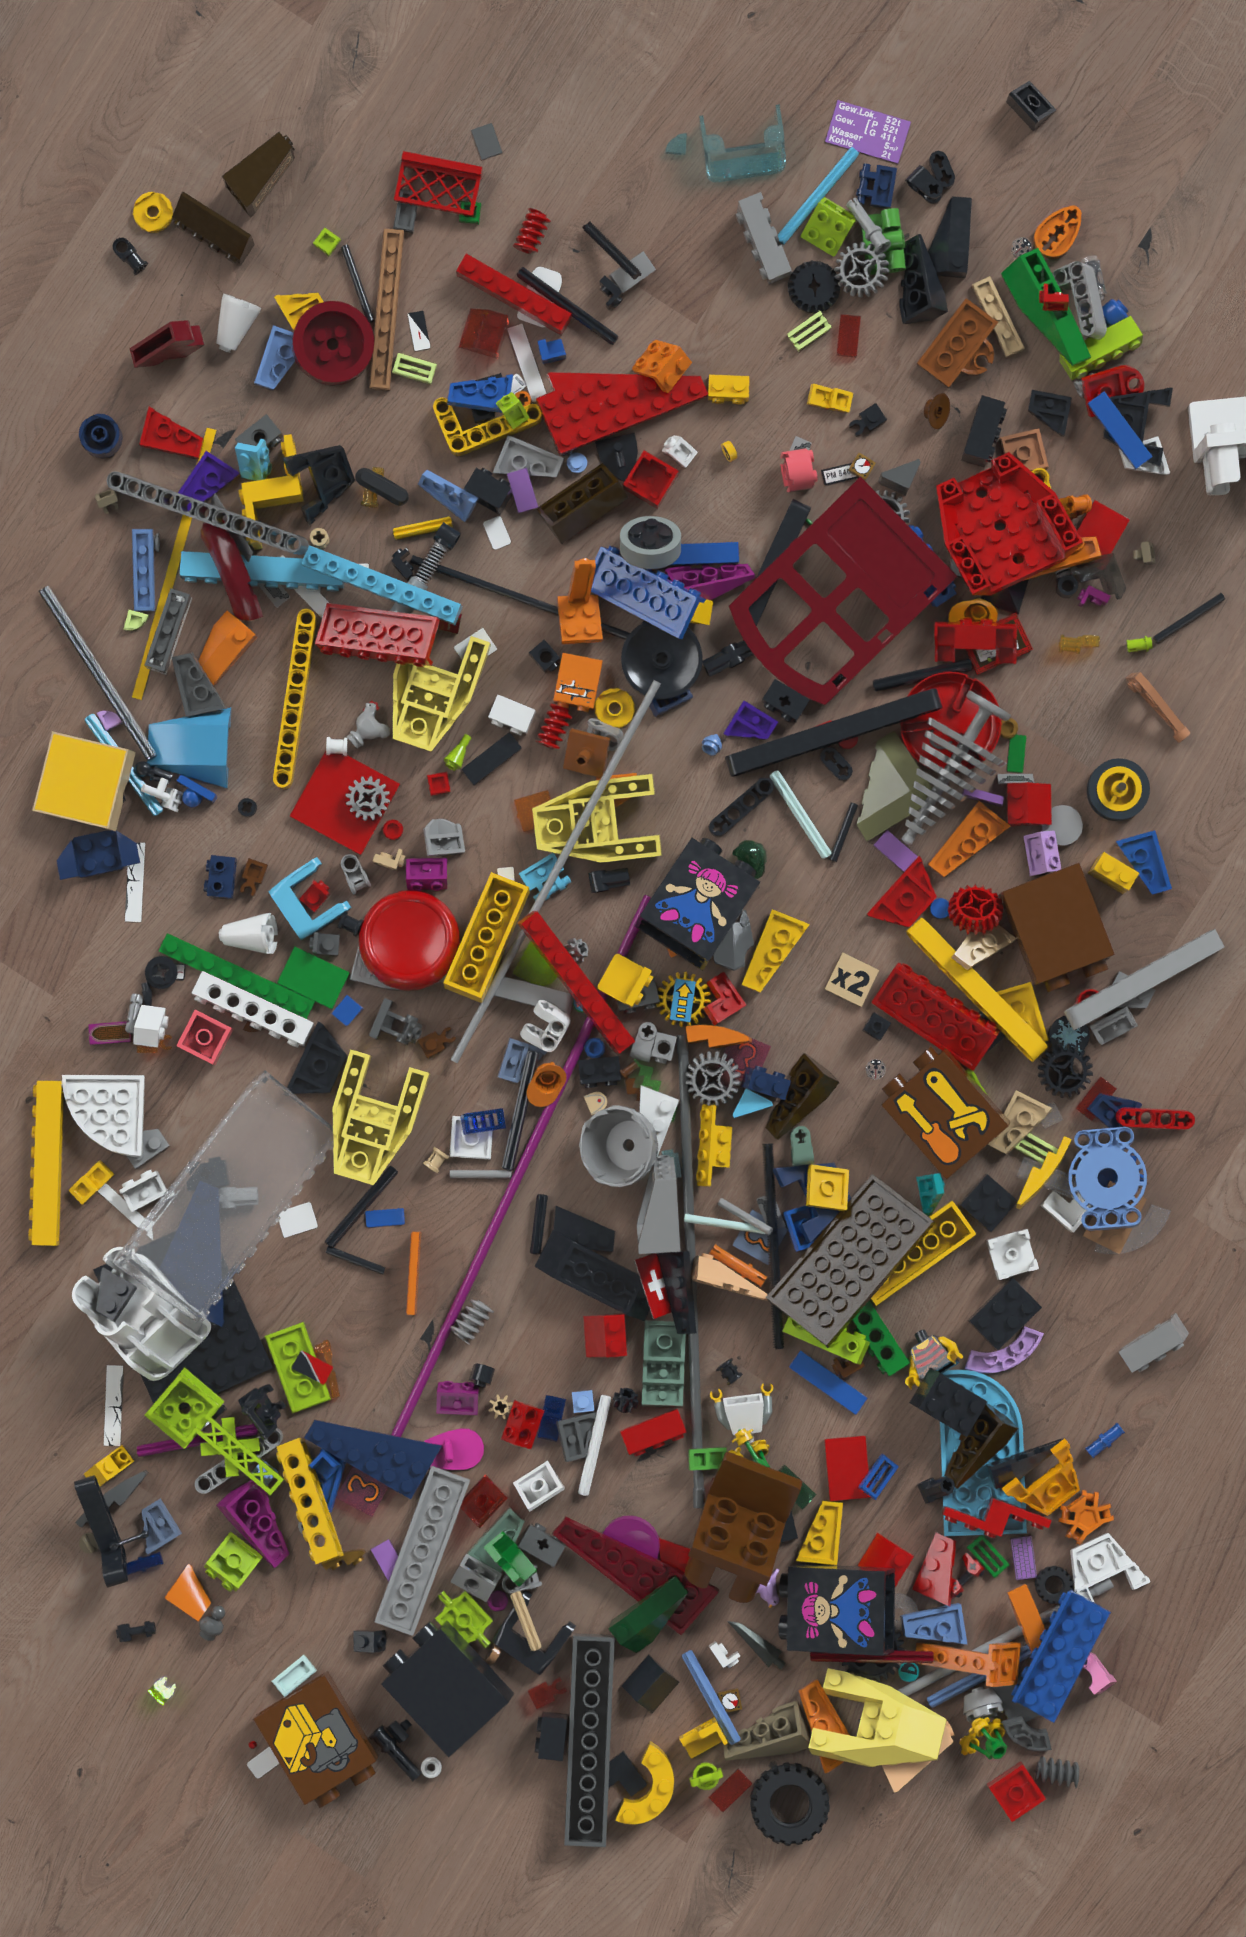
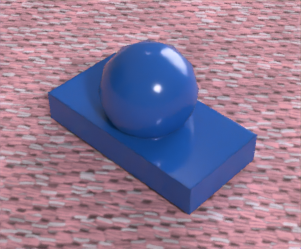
M180 775L177 779L178 783L188 788L182 795V800L186 806H198L202 801V797L213 803L216 801L217 795L184 775Z

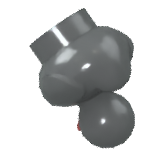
M222 1606L213 1607L211 1610L212 1616L203 1617L199 1621L201 1630L199 1634L203 1639L213 1641L217 1635L222 1633L224 1625L220 1619L225 1616V1609Z

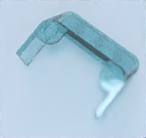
M780 104L775 105L776 125L769 126L765 130V143L725 149L724 141L719 135H706L703 115L699 116V131L705 170L710 181L722 182L777 174L785 169L786 153Z

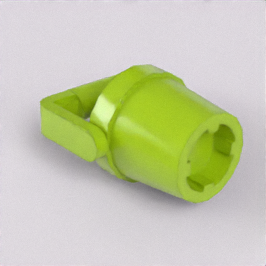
M704 1762L696 1766L693 1771V1778L690 1777L689 1780L692 1787L697 1786L703 1790H710L718 1784L719 1779L723 1777L721 1767L717 1769L712 1763Z

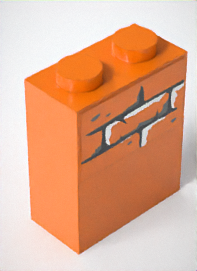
M562 653L553 703H557L558 706L569 709V706L577 707V711L589 713V710H594L603 660Z

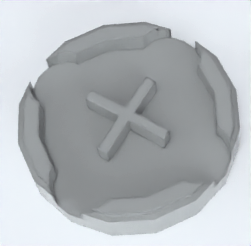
M1065 805L1052 808V825H1042L1043 831H1055L1057 845L1059 846L1072 844L1079 838L1083 828L1082 818L1077 810Z

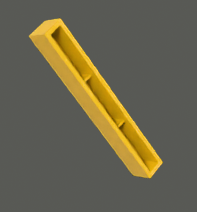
M37 1081V1085L33 1086V1097H36V1105H33L32 1116L36 1118L35 1126H32V1138H35V1146L31 1148V1158L34 1159V1167H31L30 1177L34 1179V1186L30 1188V1200H33V1208L29 1210V1220H32V1228H29L28 1234L32 1245H59L64 1107L63 1081Z

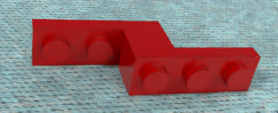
M991 1497L983 1520L945 1505L942 1514L946 1516L945 1520L955 1524L957 1521L964 1522V1527L976 1531L977 1528L984 1530V1535L996 1538V1535L1002 1537L1010 1514H1012V1519L1022 1523L1026 1519L1032 1522L1031 1526L1043 1530V1527L1049 1528L1052 1520L993 1497Z

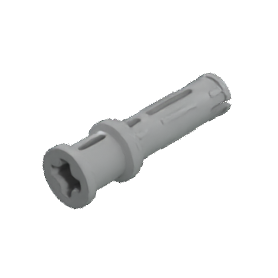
M853 198L854 203L852 200L848 201L846 207L849 208L865 231V238L873 244L876 253L880 254L889 249L891 246L890 240L884 237L881 227L875 226L858 199Z

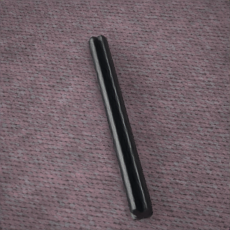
M521 267L517 272L518 278L557 306L570 312L573 318L609 344L613 345L618 340L617 334L526 268Z
M530 1050L526 1056L502 1168L509 1171L514 1169L529 1102L526 1091L534 1076L539 1058V1053Z

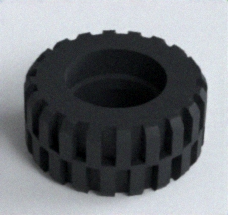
M786 1762L779 1766L776 1764L770 1770H765L761 1774L762 1776L756 1780L754 1789L751 1791L750 1808L757 1828L761 1830L766 1838L769 1837L777 1844L779 1842L784 1843L785 1846H791V1844L795 1843L800 1845L803 1844V1841L812 1840L813 1836L816 1833L819 1834L822 1826L826 1824L828 1812L830 1811L828 1792L821 1778L812 1769L803 1767L798 1763L789 1764V1762ZM784 1785H796L802 1788L809 1798L807 1814L804 1818L794 1823H784L778 1820L770 1808L773 1793Z

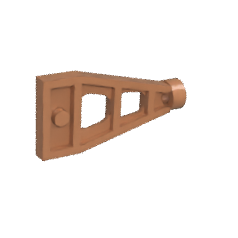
M1141 672L1131 673L1125 678L1129 682L1127 686L1134 693L1138 692L1174 730L1173 738L1178 743L1191 733Z

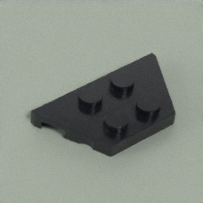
M319 1021L286 1088L285 1093L287 1094L331 1093L348 1057L325 1026Z

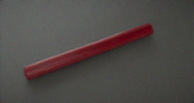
M894 1651L884 1656L810 1652V1660L812 1662L933 1663L934 1653L932 1651Z

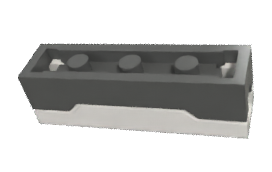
M170 588L145 662L147 669L167 675L172 660L171 657H173L192 601L190 594Z

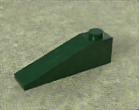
M674 1576L612 1619L608 1630L620 1645L638 1653L655 1640L689 1591L680 1579Z

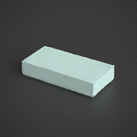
M302 1655L274 1678L272 1683L286 1697L317 1670L308 1658Z

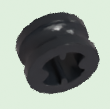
M244 798L238 804V811L245 817H251L256 813L257 805L252 799ZM246 802L247 804L252 803L250 807L252 811L249 813L248 811L244 813L242 810L244 809L243 804Z

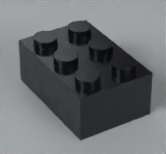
M984 395L981 396L961 461L980 467H985L987 462H991L995 452V447H992L993 443L996 444L1001 432V428L998 425H1002L1007 409L1004 408V401Z
M1011 1277L967 1321L995 1350H999L1042 1307Z
M930 1367L909 1403L967 1437L988 1401Z

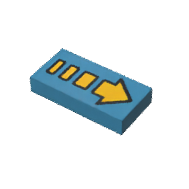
M675 979L670 1020L690 1022L695 981Z

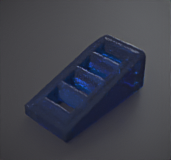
M503 1108L460 1115L463 1135L506 1129ZM493 1114H497L498 1125L496 1126L494 1124ZM485 1115H488L489 1127L486 1126ZM479 1116L481 1128H478L477 1117ZM468 1118L472 1119L473 1129H470Z

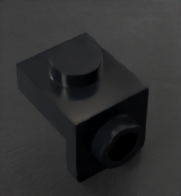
M385 1630L353 1631L354 1652L376 1653L385 1651L387 1643Z

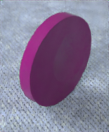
M618 1517L612 1520L602 1533L657 1559L660 1550L659 1536L654 1527L640 1517Z

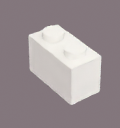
M497 695L488 717L492 720L491 724L500 728L503 725L511 728V732L521 736L522 733L527 734L536 710Z
M141 1005L134 1026L133 1044L158 1047L160 1040H164L165 1029L168 1027L169 1017L165 1016L166 1008Z

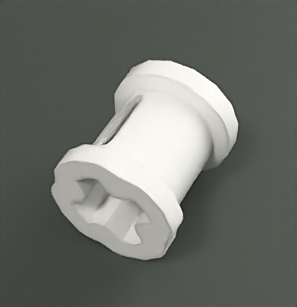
M327 737L326 755L336 753L347 756L348 738L331 739Z

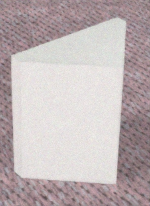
M548 1461L513 1482L529 1512L565 1489Z

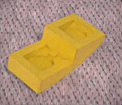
M811 384L807 404L849 413L853 393L838 388L831 389Z
M99 1160L68 1191L83 1205L115 1174Z

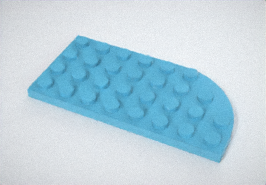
M947 1370L942 1373L944 1376L988 1401V1404L1007 1416L1018 1428L1007 1445L986 1464L1024 1451L1023 1425L1019 1409L1012 1396L1001 1384L975 1371ZM940 1422L942 1477H944L951 1457L960 1445L961 1440H959L961 1434ZM986 1464L958 1489L954 1487L953 1493L942 1497L943 1508L945 1505L981 1520L984 1519L991 1497L1025 1510L1026 1503H1021L1014 1497L1006 1495L1004 1491H1000V1488L995 1489ZM1023 1476L1019 1481L1025 1488V1476ZM1010 1514L1003 1534H1027L1026 1519L1022 1523L1012 1519V1514ZM943 1515L944 1536L984 1535V1530L977 1528L976 1531L964 1527V1522L957 1521L955 1524L945 1520L946 1516Z

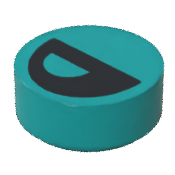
M901 1663L900 1668H898V1674L903 1681L912 1682L917 1679L919 1668L916 1663Z

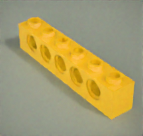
M297 1438L276 1446L278 1450L276 1452L277 1459L284 1468V1480L286 1483H289L291 1489L289 1491L290 1498L297 1507V1519L299 1522H302L304 1528L302 1531L303 1537L309 1543L311 1549L309 1550L311 1560L315 1561V1564H323L344 1556L316 1470L309 1467L312 1458L305 1438ZM295 1457L299 1461L296 1468L292 1466V1460ZM300 1477L305 1479V1485L302 1488L298 1484ZM308 1496L312 1499L310 1507L305 1505V1499ZM314 1516L318 1518V1525L316 1527L311 1523ZM321 1535L325 1538V1543L322 1547L318 1544V1538Z

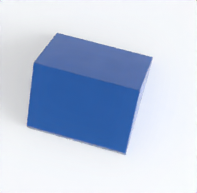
M804 1205L782 1212L795 1252L809 1248L817 1237L807 1244L799 1225L815 1218L811 1207Z

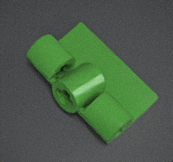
M890 208L882 210L880 214L868 215L875 226L881 227L882 234L891 242L889 249L883 252L886 255L883 260L889 262L883 268H888L889 273L906 270L903 249L905 248L903 230H901L899 209ZM862 228L863 242L866 243L867 248L871 242L865 238V231ZM865 255V261L874 258L870 255ZM877 264L875 265V268L871 271L870 275H876Z

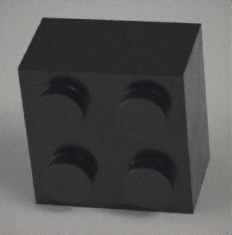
M476 467L464 490L478 497L477 503L501 515L512 497L510 483L502 478L497 480L492 477L493 473L485 468L480 470Z
M985 1174L960 1202L959 1206L987 1231L992 1232L1017 1204L1018 1200L988 1174Z
M543 1712L542 1717H538L537 1732L541 1733L540 1738L536 1737L534 1753H538V1759L563 1761L568 1714Z

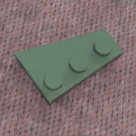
M508 1507L467 1554L501 1573L503 1569L492 1559L484 1547L502 1531L516 1542L525 1521Z

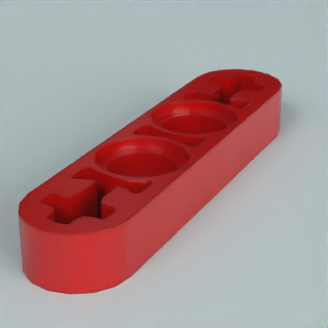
M1124 1107L1116 1113L1117 1122L1125 1127L1190 1129L1195 1123L1194 1115L1186 1110ZM1127 1112L1128 1115L1135 1116L1136 1120L1127 1119L1125 1122L1122 1119V1115H1126ZM1148 1112L1151 1118L1148 1123L1144 1124L1141 1121V1116L1143 1113ZM1164 1113H1168L1170 1116V1121L1167 1124H1162L1160 1121ZM1186 1116L1189 1118L1185 1125L1181 1121H1175V1117L1184 1118Z

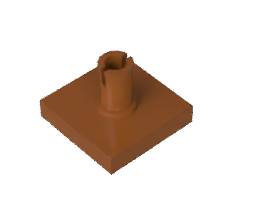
M571 728L563 769L601 778L605 772L611 738Z

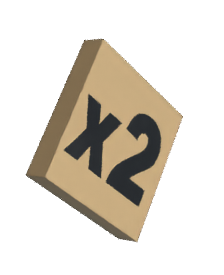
M842 952L825 990L862 1007L879 970Z

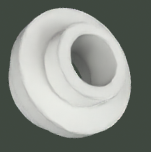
M428 1757L421 1764V1771L428 1778L437 1777L442 1769L441 1762L435 1757ZM434 1764L435 1770L430 1771L427 1766Z

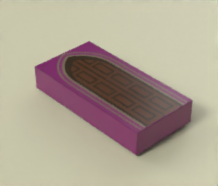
M129 1021L88 1024L90 1045L131 1042V1033L125 1030L126 1023Z

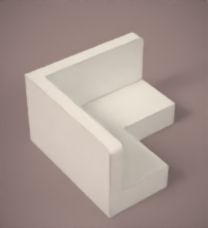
M1055 1190L1040 1205L1071 1233H1074L1082 1224L1081 1218L1086 1212L1074 1198L1068 1203ZM1078 1192V1193L1076 1194L1077 1197H1078V1199H1079L1082 1203H1084V1200L1082 1199V1197L1080 1196V1194H1079V1192Z

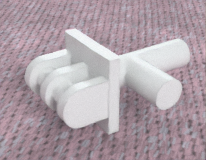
M160 778L157 789L143 784L141 792L163 800L161 803L162 807L174 812L179 811L177 808L182 803L180 799L183 792L169 787L164 792L168 783L167 779Z

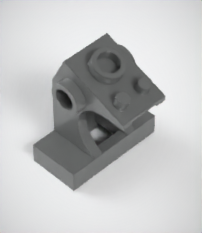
M384 998L369 1036L378 1040L382 1030L396 1036V1041L408 1045L411 1042L415 1044L416 1040L421 1036L423 1025L417 1023L418 1018L407 1014L405 1018L390 1012L393 1001ZM395 1018L406 1023L402 1034L391 1030Z

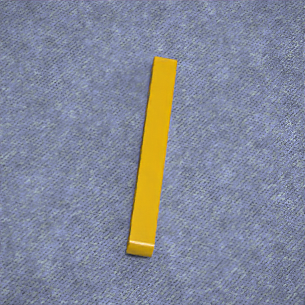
M310 609L301 610L296 621L273 774L275 785L282 790L290 788L294 778L317 618ZM304 615L312 616V621L309 624L302 623ZM306 634L309 636L308 643H299L301 635ZM298 655H305V663H296V657ZM297 674L303 676V681L300 684L293 683V677ZM294 694L300 696V702L297 704L290 703V697ZM291 714L297 716V722L294 724L287 723V717ZM291 734L294 736L292 744L284 743L286 735ZM288 754L291 756V762L284 765L281 763V757ZM282 774L288 776V782L284 785L278 783V777Z
M920 918L906 931L908 937L990 1021L998 1026V1029L1030 1061L1034 1062L1048 1048L1043 1039L973 968L967 970L951 958L956 951L926 920Z

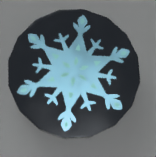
M1066 1016L1056 1019L1050 1026L1048 1033L1051 1046H1054L1056 1050L1059 1049V1043H1062L1063 1048H1066V1044L1070 1043L1071 1050L1075 1045H1078L1079 1052L1085 1049L1090 1038L1089 1028L1086 1024L1073 1030Z

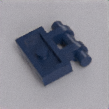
M864 163L862 171L859 173L860 185L856 191L859 203L865 205V198H872L870 206L890 209L897 168L877 165L876 172H870L871 165ZM868 180H874L873 190L867 189Z

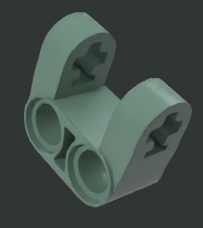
M798 1126L790 1133L792 1165L814 1164L810 1131L804 1126ZM799 1130H801V1133H805V1137L802 1138L804 1143H798L800 1139L795 1138V1134Z

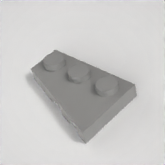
M508 435L493 473L507 474L527 468L530 476L557 477L565 458Z

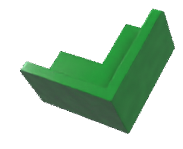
M503 1531L484 1547L492 1559L518 1587L537 1572V1569L517 1544Z

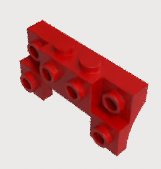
M960 618V621L935 622V662H955L956 649L996 650V664H1016L1017 624H997V622H993V619L986 618L980 619V622L972 621L971 618Z

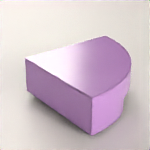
M100 711L97 713L106 731L123 724V721L114 712Z

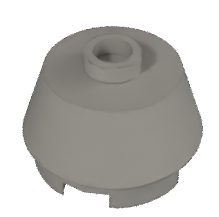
M978 1687L971 1690L972 1693L964 1696L963 1715H966L969 1723L974 1721L973 1718L980 1717L985 1719L989 1717L990 1719L997 1716L996 1711L1004 1712L1002 1708L1003 1702L993 1688L984 1689L983 1687Z

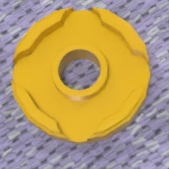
M148 192L142 194L134 204L133 216L136 224L142 230L149 233H158L165 230L173 219L171 202L161 193ZM152 207L159 210L158 215L155 217L148 216V210Z
M610 688L603 691L595 703L597 719L619 729L627 726L635 713V704L632 697L626 691L619 688ZM613 703H617L621 707L620 712L617 714H612L609 711V706Z

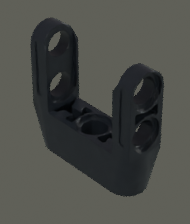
M525 1590L522 1596L526 1606H528L532 1594ZM513 1607L501 1624L492 1642L526 1667L541 1675L558 1654L576 1625L571 1621L564 1625L546 1651L542 1649L531 1651L527 1639L512 1629L519 1619L515 1607Z

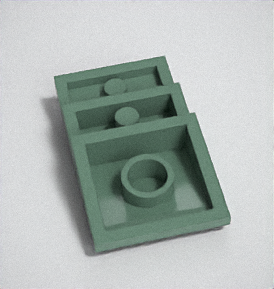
M645 1320L642 1407L683 1408L685 1334H677L674 1321Z

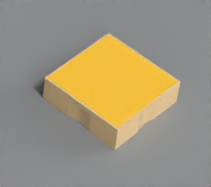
M52 731L32 811L116 831L123 805L124 789L129 781L136 752Z

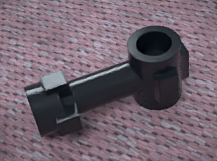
M145 1621L143 1626L131 1628L129 1623L117 1625V1638H119V1642H126L132 1640L131 1636L146 1634L147 1637H151L152 1634H156L155 1622Z

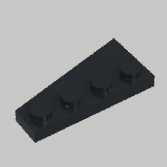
M689 1251L657 1253L677 1334H695L697 1331Z

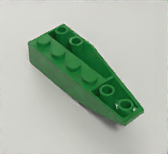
M1039 248L1020 255L1001 273L1018 308L1072 366L1090 359L1091 355L1069 306L1068 311H1043V303H1039V291H1043L1044 284H1048V294L1061 292Z

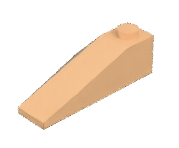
M702 1253L701 1256H695L691 1269L692 1281L768 1301L766 1299L767 1293L721 1262L713 1260L714 1256Z

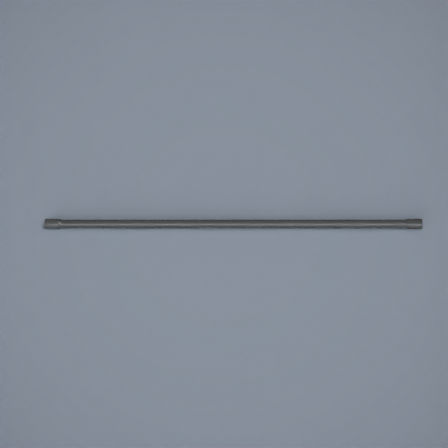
M676 1035L679 1063L685 1216V1214L694 1215L690 1092L688 1091L690 1085L686 1084V1081L689 1080V1077L686 1076V1072H689V1043L687 1035ZM684 1222L685 1251L690 1253L692 1269L696 1256L695 1224ZM692 1281L697 1333L688 1334L692 1449L703 1448L697 1282ZM693 1470V1508H703L705 1502L703 1470Z

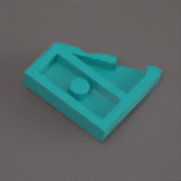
M941 1173L916 1177L922 1212L925 1215H931L944 1195L945 1183Z

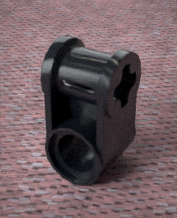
M919 165L906 178L905 181L908 186L927 202L935 204L941 200L942 184L923 166ZM930 190H931V191L937 190V194H936V193L930 194Z

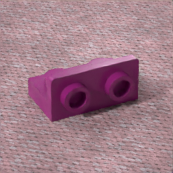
M447 858L406 859L407 890L440 891L448 889Z
M438 1382L436 1414L478 1415L479 1387L475 1386L473 1382Z

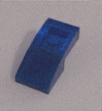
M546 1395L543 1407L545 1411L540 1422L537 1438L558 1441L559 1433L556 1421L562 1420L566 1399Z

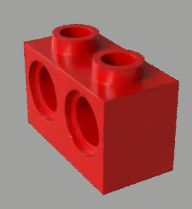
M514 1400L501 1440L531 1449L545 1410Z

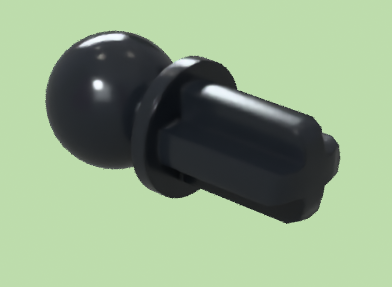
M140 761L135 766V773L139 777L150 776L149 781L153 779L158 782L160 778L168 780L167 785L170 783L172 774L158 769L156 765L152 769L149 763Z

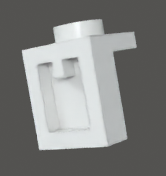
M675 435L665 441V447L662 449L664 454L670 455L684 468L689 465L698 453L682 437Z
M714 1641L709 1645L723 1668L726 1666L730 1668L739 1662L737 1659L740 1657L738 1651L726 1657L725 1655L728 1654V1651L722 1643L718 1645Z

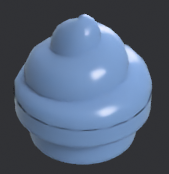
M718 734L709 735L702 741V750L708 755H716L722 749V743Z

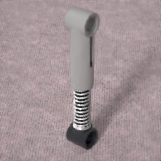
M443 523L434 536L433 540L435 543L432 545V551H429L430 554H427L428 557H425L426 560H423L424 564H421L422 567H419L420 570H417L416 576H411L407 583L427 590V580H430L429 577H432L431 574H434L433 571H436L435 567L438 568L437 564L440 565L438 562H441L440 559H443L444 553L448 549L452 550L461 533ZM395 602L390 611L412 614L414 609Z

